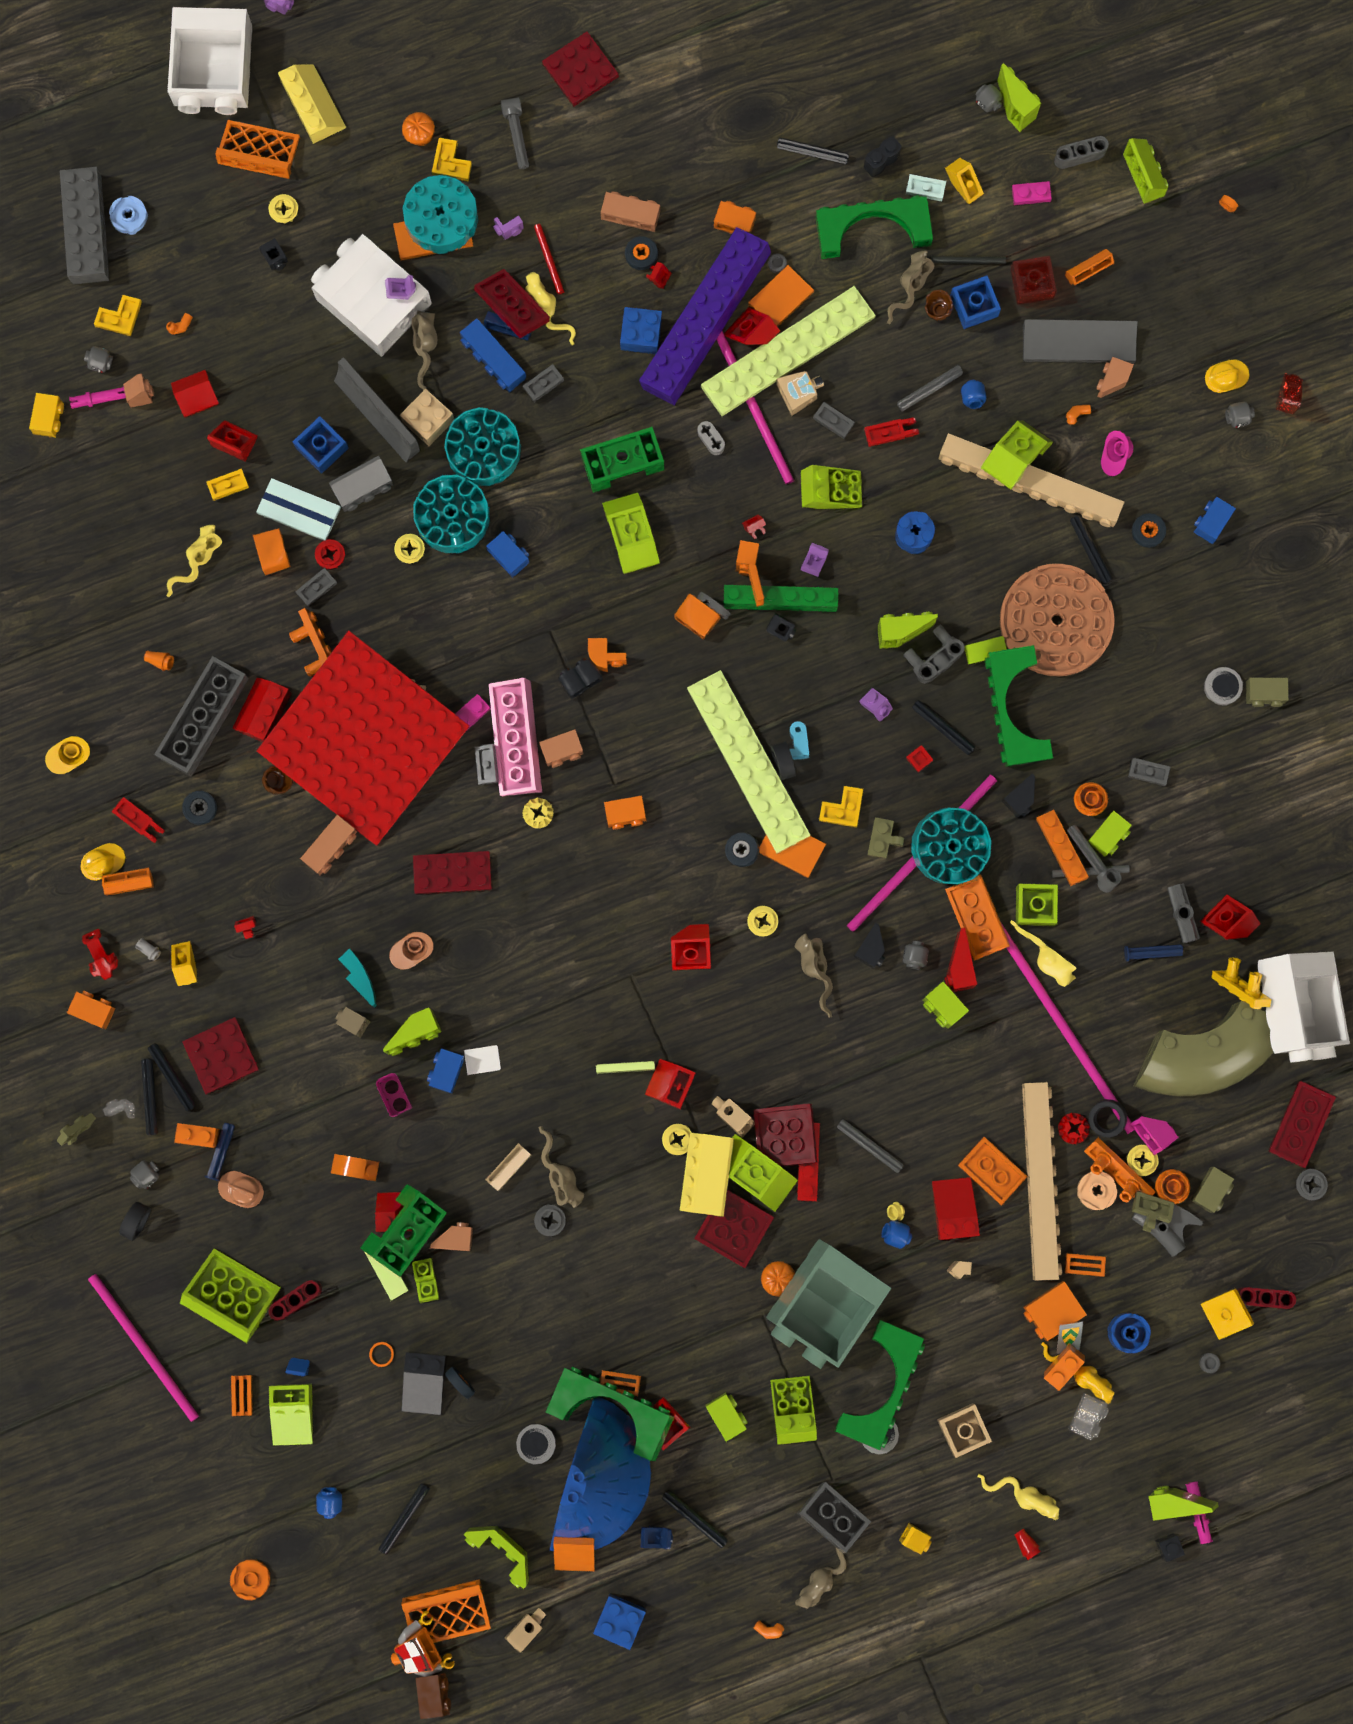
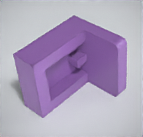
M264 0L269 10L273 12L278 11L285 15L292 8L294 0Z
M519 216L502 225L498 217L494 219L495 226L493 227L498 236L502 235L505 240L511 236H517L524 229L523 221Z
M408 275L405 279L387 278L385 280L386 296L389 299L408 300L415 293L416 284L413 282L412 275Z
M811 543L801 570L818 577L829 550Z
M873 688L859 701L862 706L875 715L878 721H882L893 709L888 699Z

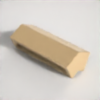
M518 1143L487 1177L486 1181L497 1191H500L528 1160L531 1154Z
M954 1261L947 1271L954 1278L961 1279L964 1274L971 1275L972 1262Z

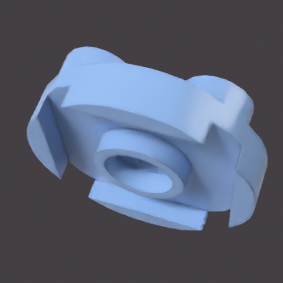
M134 196L118 198L112 203L109 210L113 226L119 232L134 235L137 231L141 230L146 224L148 217L144 204ZM132 211V217L126 219L124 213Z

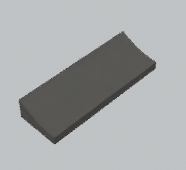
M1025 319L1023 324V362L1110 363L1112 357L1128 363H1135L1137 321Z
M343 357L338 361V372L334 382L405 462H408L420 452L417 440Z

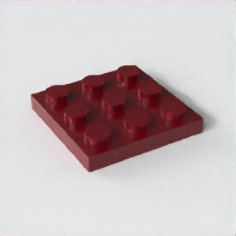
M587 31L542 61V65L573 107L619 77L618 72Z
M236 1017L182 1041L206 1095L260 1070Z
M812 1104L754 1109L757 1149L779 1166L817 1163Z
M727 1190L724 1217L707 1215L694 1239L741 1267L746 1268L774 1217Z

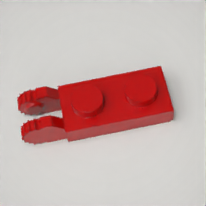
M898 419L865 427L864 431L868 447L916 436L919 434L918 429L907 431L903 429V426L915 424L916 419Z
M124 797L112 810V813L154 843H156L157 839L152 834L146 832L147 829L153 826L159 833L163 834L165 831L154 823L152 818Z

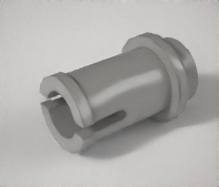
M143 938L135 946L136 949L148 956L149 960L155 961L161 954L159 947L152 946Z

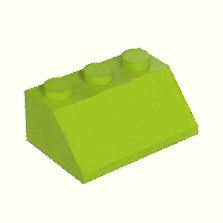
M1129 139L1123 155L1143 203L1145 204L1164 197L1168 189V183L1161 175L1159 162L1155 161L1152 145L1148 144L1147 139Z

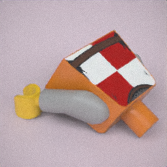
M424 1611L419 1621L415 1620L403 1630L398 1638V1645L394 1648L395 1653L391 1655L392 1663L394 1665L401 1664L406 1673L430 1676L442 1671L443 1667L451 1669L454 1666V1661L446 1662L452 1658V1654H445L442 1661L426 1627H421L423 1624H431L433 1617L427 1621L423 1618L429 1611Z

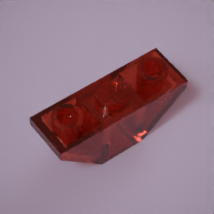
M1284 374L1276 402V410L1293 415L1296 413L1301 405L1303 379L1294 374Z

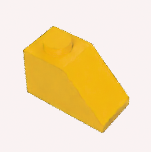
M959 158L945 168L951 183L968 204L984 194L971 163Z
M191 942L171 945L172 971L177 985H189L197 982V969Z
M908 1523L899 1539L901 1544L919 1554H922L923 1551L927 1552L932 1543L930 1535L911 1523Z

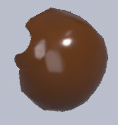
M939 289L929 293L926 296V313L931 319L936 321L946 319L953 310V301L948 292Z
M271 766L264 771L262 784L267 792L278 795L284 794L291 789L293 780L276 766Z

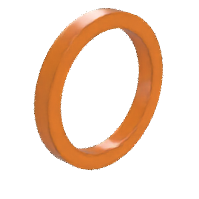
M378 1342L370 1349V1360L378 1367H385L392 1362L394 1350L388 1343ZM378 1345H386L391 1350V1358L386 1364H378L373 1360L372 1352Z

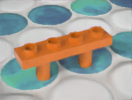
M304 608L298 611L304 623L303 626L290 632L289 635L294 643L308 636L310 637L319 656V660L304 667L307 675L311 677L316 674L332 653V650L323 640L325 635L322 629L317 627L316 622L318 620L313 611Z
M1099 1137L1085 1149L1084 1152L1095 1161L1091 1166V1171L1099 1175L1104 1170L1124 1189L1120 1194V1199L1123 1202H1129L1132 1197L1134 1198L1137 1191L1151 1196L1156 1192Z

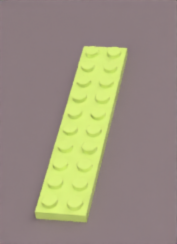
M855 286L775 336L768 344L761 345L702 383L701 388L720 415L724 416L775 383L778 378L786 376L874 319L875 314Z
M721 670L687 687L776 854L810 837V833Z

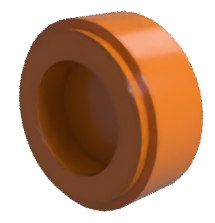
M1223 195L1219 201L1220 205L1229 212H1234L1238 207L1236 201L1227 195Z

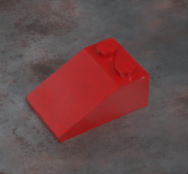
M961 928L957 933L947 975L944 978L945 984L952 992L972 989L977 985L965 928Z
M971 1177L932 1181L938 1240L980 1236Z

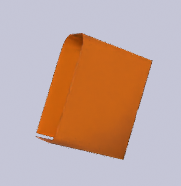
M280 529L253 535L265 576L291 567Z
M691 594L686 597L674 615L678 622L702 639H705L721 619L718 613Z

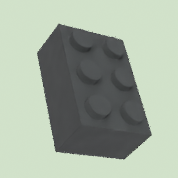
M826 1482L820 1484L797 1513L842 1553H846L871 1523L869 1519Z

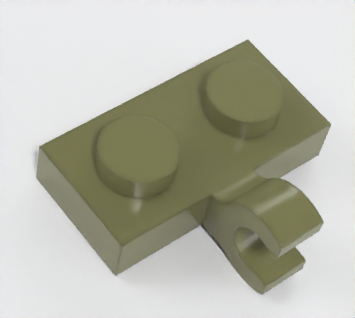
M875 817L867 856L886 859L889 845L903 847V837L891 836L894 821Z
M92 1113L85 1117L82 1115L74 1121L75 1124L72 1126L68 1124L60 1130L61 1135L58 1137L57 1142L61 1146L66 1143L68 1145L74 1143L79 1134L91 1127L96 1120L95 1116Z
M1138 1191L1135 1193L1132 1212L1146 1216L1143 1225L1144 1231L1151 1232V1229L1155 1228L1156 1219L1166 1223L1171 1222L1174 1209L1173 1202Z

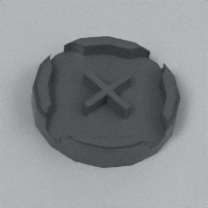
M703 592L698 594L697 599L716 613H719L721 618L725 620L729 618L731 613Z

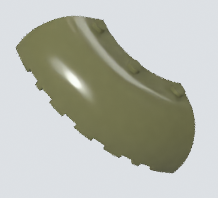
M1240 1001L1233 1004L1225 1018L1208 1032L1196 1035H1181L1162 1030L1156 1033L1133 1086L1161 1095L1197 1096L1219 1091L1238 1083L1263 1065L1274 1052L1271 1046V1030L1267 1023L1266 1012L1261 1009L1251 1008L1249 1004Z

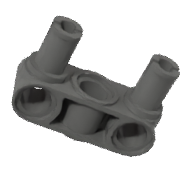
M941 624L933 630V633L942 642L943 648L937 650L927 661L922 660L912 648L903 655L914 667L913 670L918 680L924 684L931 682L951 667L962 656L965 649L963 642L954 636L951 637ZM957 646L960 652L955 654L951 652L950 647ZM924 669L929 670L931 676L924 677L921 671Z

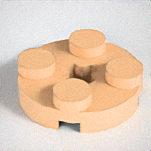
M1089 1172L1078 1183L1077 1196L1081 1203L1089 1209L1103 1210L1111 1206L1117 1197L1115 1181L1105 1172H1101L1099 1175ZM1099 1185L1101 1186L1102 1194L1095 1196L1092 1188Z

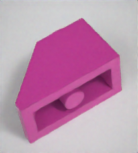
M1141 1116L1130 1123L1153 1155L1161 1152L1179 1138L1166 1121Z

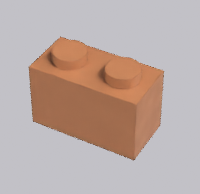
M576 730L539 742L548 767H558L563 764V761L568 759L574 761L581 758L580 755L584 754Z

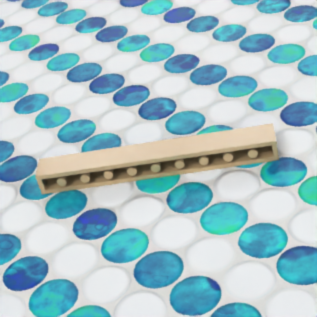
M948 433L938 458L943 464L948 466L955 465L963 472H973L981 479L988 478L993 480L995 484L1004 486V484L981 469V466L992 450ZM1031 465L1026 468L1022 478L1012 488L1017 493L1024 492L1029 494L1033 499L1045 500L1051 506L1057 507L1058 505L1063 507L1069 513L1074 514L1076 512L1081 514L1084 519L1099 521L1105 527L1115 526L1124 501Z
M1048 1082L1022 1084L1033 1280H1059V1275H1062L1061 1263H1058L1061 1247L1060 1244H1057V1236L1060 1235L1059 1224H1056L1055 1218L1059 1212L1058 1204H1055L1054 1196H1057V1185L1053 1183V1177H1056V1166L1052 1165V1157H1055V1147L1051 1145V1138L1054 1137V1128L1050 1126V1118H1053L1052 1106H1049L1052 1090L1051 1087H1048Z

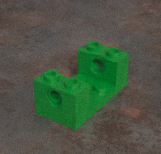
M653 427L580 449L581 458L593 492L611 487V480L645 470L646 476L664 470V460ZM620 452H624L628 457L626 460L620 461L617 459V455Z
M408 1184L396 1198V1201L404 1207L383 1236L380 1238L371 1232L360 1247L361 1250L399 1277H401L447 1213ZM407 1229H412L411 1236L409 1238H405V1231Z

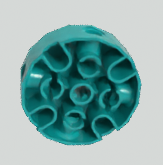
M445 175L430 176L416 183L406 195L403 205L405 227L413 242L424 250L432 251L436 254L448 253L457 248H462L474 236L478 224L476 201L470 189L458 179Z
M478 407L471 409L454 419L446 434L444 446L451 469L456 475L472 481L477 486H490L502 482L513 473L520 460L521 444L515 425L506 415L495 410H489L488 408Z
M442 475L429 481L419 492L413 505L414 522L421 538L431 548L444 553H461L473 548L485 536L490 524L489 507L483 491L472 481L459 475ZM450 512H453L454 516L450 517Z
M942 808L929 813L918 823L912 836L911 852L916 866L927 878L941 884H961L973 880L983 870L985 864H987L991 854V838L986 825L976 815L962 808ZM954 844V847L950 849L948 845Z

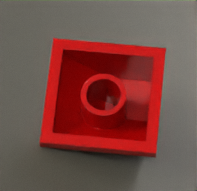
M748 307L724 335L745 345L768 344L780 330L769 315Z
M1226 895L1200 921L1226 940L1246 938L1260 925L1251 909L1229 895Z
M709 924L689 925L671 937L672 970L711 968Z
M401 1192L377 1193L375 1211L376 1232H386L404 1207L396 1201Z

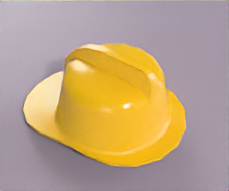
M1239 360L1224 361L1211 366L1207 370L1205 382L1213 392H1227L1244 386L1249 379V370Z
M77 736L65 738L48 750L45 756L47 768L56 774L70 772L88 759L90 755L89 745L84 739Z
M112 843L101 845L89 851L81 860L82 873L86 878L97 881L102 879L104 875L117 872L125 863L124 851L120 846Z

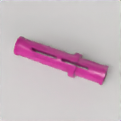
M124 387L95 393L86 392L85 395L69 397L71 408L74 409L87 405L92 407L93 404L124 399L126 395Z
M1198 1481L1185 1484L1189 1493L1201 1497ZM1206 1514L1194 1515L1195 1522L1193 1523L1197 1527L1200 1544L1213 1542L1208 1526L1210 1521L1206 1518Z

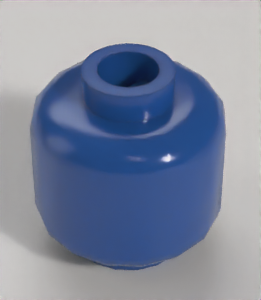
M969 380L962 386L961 395L965 406L971 409H978L986 402L987 396L982 382Z
M892 1220L884 1225L882 1238H884V1242L887 1245L901 1249L911 1242L912 1233H910V1227L907 1224Z
M334 1487L321 1489V1492L316 1495L317 1512L320 1515H324V1518L327 1519L336 1517L342 1511L341 1492L337 1491Z

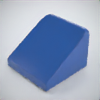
M291 1358L285 1373L306 1376L308 1375L310 1361Z

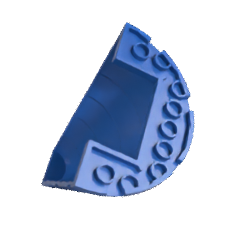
M594 1398L561 1498L550 1551H554V1537L593 1538L594 1550L602 1548L623 1535L640 1515L645 1505L651 1481L650 1460L633 1453L637 1438L633 1420L615 1404L604 1398Z

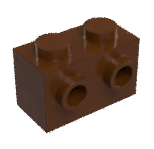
M445 1673L416 1677L420 1719L443 1717L450 1714L451 1701L447 1695L449 1683Z

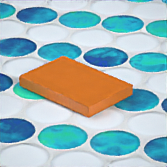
M787 265L748 302V305L754 310L769 315L778 327L814 293V289Z
M766 835L759 847V853L809 878L826 844L810 836L776 854Z
M985 1137L958 1164L968 1176L1000 1205L1028 1177Z
M554 1537L555 1570L595 1571L593 1538Z

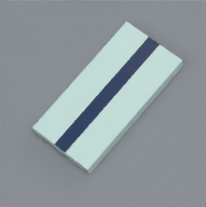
M271 478L256 512L259 515L324 541L327 540L341 507Z

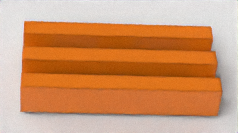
M755 564L748 565V574L756 606L758 607L764 604V595L757 567Z
M1066 1253L1065 1273L1105 1277L1106 1257ZM1070 1259L1101 1260V1264L1070 1262ZM1070 1266L1101 1268V1272L1070 1270Z
M602 1370L600 1383L608 1382L635 1387V1391H626L638 1396L641 1376ZM605 1375L635 1379L636 1383L605 1379ZM617 1389L621 1393L624 1392L623 1389Z
M252 1375L231 1376L232 1416L253 1415ZM245 1379H247V1410H248V1411H244V1380H245ZM237 1380H239L240 1412H237Z

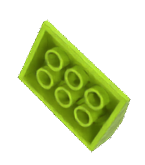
M213 1249L182 1293L180 1304L247 1343L281 1288L218 1250Z

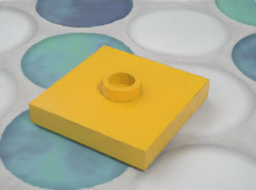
M1236 1288L1201 1303L1219 1340L1254 1325Z

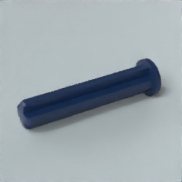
M1181 944L1135 948L1125 946L1124 955L1126 962L1129 959L1182 956L1183 946Z
M224 1123L207 1176L205 1175V1178L220 1182L218 1178L234 1132V1125Z

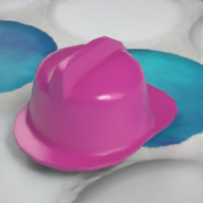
M1121 431L1109 433L1105 441L1101 466L1103 471L1109 476L1120 474L1126 465L1127 459L1133 453V443L1130 437Z

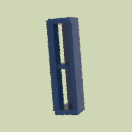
M487 312L484 319L485 328L518 337L496 313ZM532 332L525 335L521 339L528 341L529 337H531Z

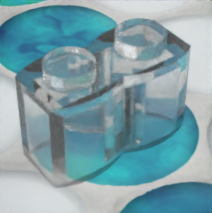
M1084 1393L1068 1429L1090 1440L1093 1437L1097 1438L1101 1430L1099 1423L1101 1419L1106 1418L1109 1411L1106 1408L1107 1403Z

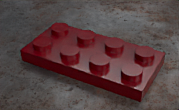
M505 269L474 285V290L519 338L550 322V316Z
M490 851L413 855L415 894L492 890Z
M1298 1081L1268 1152L1302 1168H1306L1336 1097L1302 1081Z

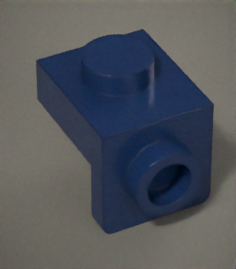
M641 1527V1548H671L673 1541L671 1529L665 1527Z

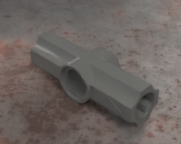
M1184 883L1168 887L1167 890L1174 911L1173 917L1177 922L1183 944L1199 940L1200 937L1193 917L1194 911L1190 906ZM1180 909L1187 911V918H1182L1179 915Z

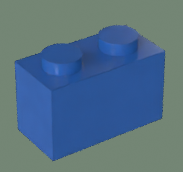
M1218 497L1213 502L1209 500L1204 508L1206 511L1204 517L1199 516L1194 524L1197 527L1194 533L1213 544L1236 508Z
M503 531L486 547L488 552L513 578L529 564V554L523 547L520 549L515 544L516 540L511 534L506 535Z
M444 1049L437 1052L433 1063H436L434 1071L430 1070L427 1081L430 1082L429 1086L452 1094L465 1057Z

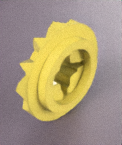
M282 194L271 200L269 214L277 223L286 224V222H292L295 216H297L299 208L293 197ZM283 203L286 206V209H289L286 210L285 215H283L282 212L279 211L280 209H282Z
M405 534L396 541L394 550L399 560L411 564L418 562L423 557L425 547L423 541L417 535ZM409 542L412 548H415V550H412L411 556H409L406 550H403L408 548Z
M531 799L524 806L523 818L529 826L543 828L552 821L553 808L546 799ZM542 806L541 812L544 816L535 818L533 810H538Z
M758 906L750 912L747 923L749 929L755 935L765 937L771 935L777 929L778 916L772 908ZM767 914L766 921L770 926L764 924L759 929L760 922L756 918L762 919Z
M682 1124L669 1126L664 1131L662 1137L664 1148L674 1155L685 1154L688 1152L689 1137L692 1132ZM673 1132L678 1136L685 1134L681 1140L683 1147L678 1143L670 1144L674 1140Z
M1137 1145L1129 1151L1127 1164L1139 1176H1147L1156 1170L1158 1156L1157 1154L1153 1155L1147 1145ZM1141 1155H1144V1159L1150 1162L1144 1163L1141 1169L1140 1162L1134 1159L1141 1158Z

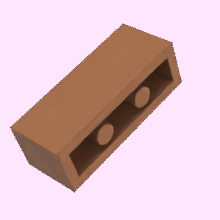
M606 192L601 209V220L655 232L660 215V205L655 201H642L635 196H622L618 192Z
M337 815L300 859L320 876L322 873L326 874L332 866L331 862L343 854V848L347 843L350 845L355 840L357 831Z

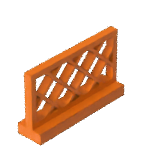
M228 120L220 147H217L215 153L217 163L289 179L291 175L290 169L300 136L298 134ZM231 127L239 128L241 132L232 136L230 129ZM252 131L257 132L259 136L251 140L247 136ZM273 135L276 137V140L267 143L265 137ZM244 136L247 142L238 145L235 140ZM262 139L265 146L256 149L253 144ZM286 139L294 140L293 144L285 147L282 141ZM233 142L236 146L232 150L224 149L225 145ZM280 143L283 149L274 153L271 147ZM251 146L254 150L249 154L242 151V149ZM268 149L272 154L265 158L261 157L259 153ZM286 153L289 157L288 161H280L278 157Z
M480 1579L402 1599L401 1605L408 1626L414 1622L409 1612L418 1611L423 1613V1609L427 1608L426 1611H429L433 1606L442 1609L438 1618L429 1613L425 1615L430 1619L433 1617V1621H435L431 1630L427 1629L429 1635L433 1636L431 1638L433 1643L491 1629ZM479 1596L480 1604L477 1608L467 1604L470 1597ZM457 1601L462 1604L458 1613L447 1608L451 1602ZM464 1607L474 1612L469 1621L460 1616ZM445 1611L455 1617L450 1626L440 1620ZM476 1614L484 1618L485 1625L477 1626L472 1623ZM457 1618L467 1624L464 1630L458 1631L452 1627ZM437 1624L447 1628L444 1635L439 1636L433 1632Z

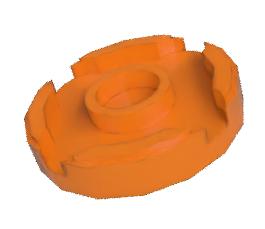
M256 1559L244 1560L233 1569L230 1576V1585L238 1597L244 1600L257 1599L268 1590L270 1585L269 1570L263 1562Z

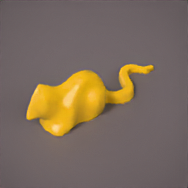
M1042 1342L1044 1357L1046 1360L1053 1362L1059 1355L1050 1356L1048 1354V1345ZM1093 1366L1080 1367L1074 1374L1076 1383L1082 1388L1090 1389L1097 1398L1110 1404L1114 1395L1110 1382L1100 1377Z

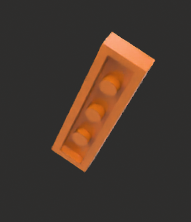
M1052 810L1037 817L1036 820L1070 886L1088 879L1089 876L1055 811Z

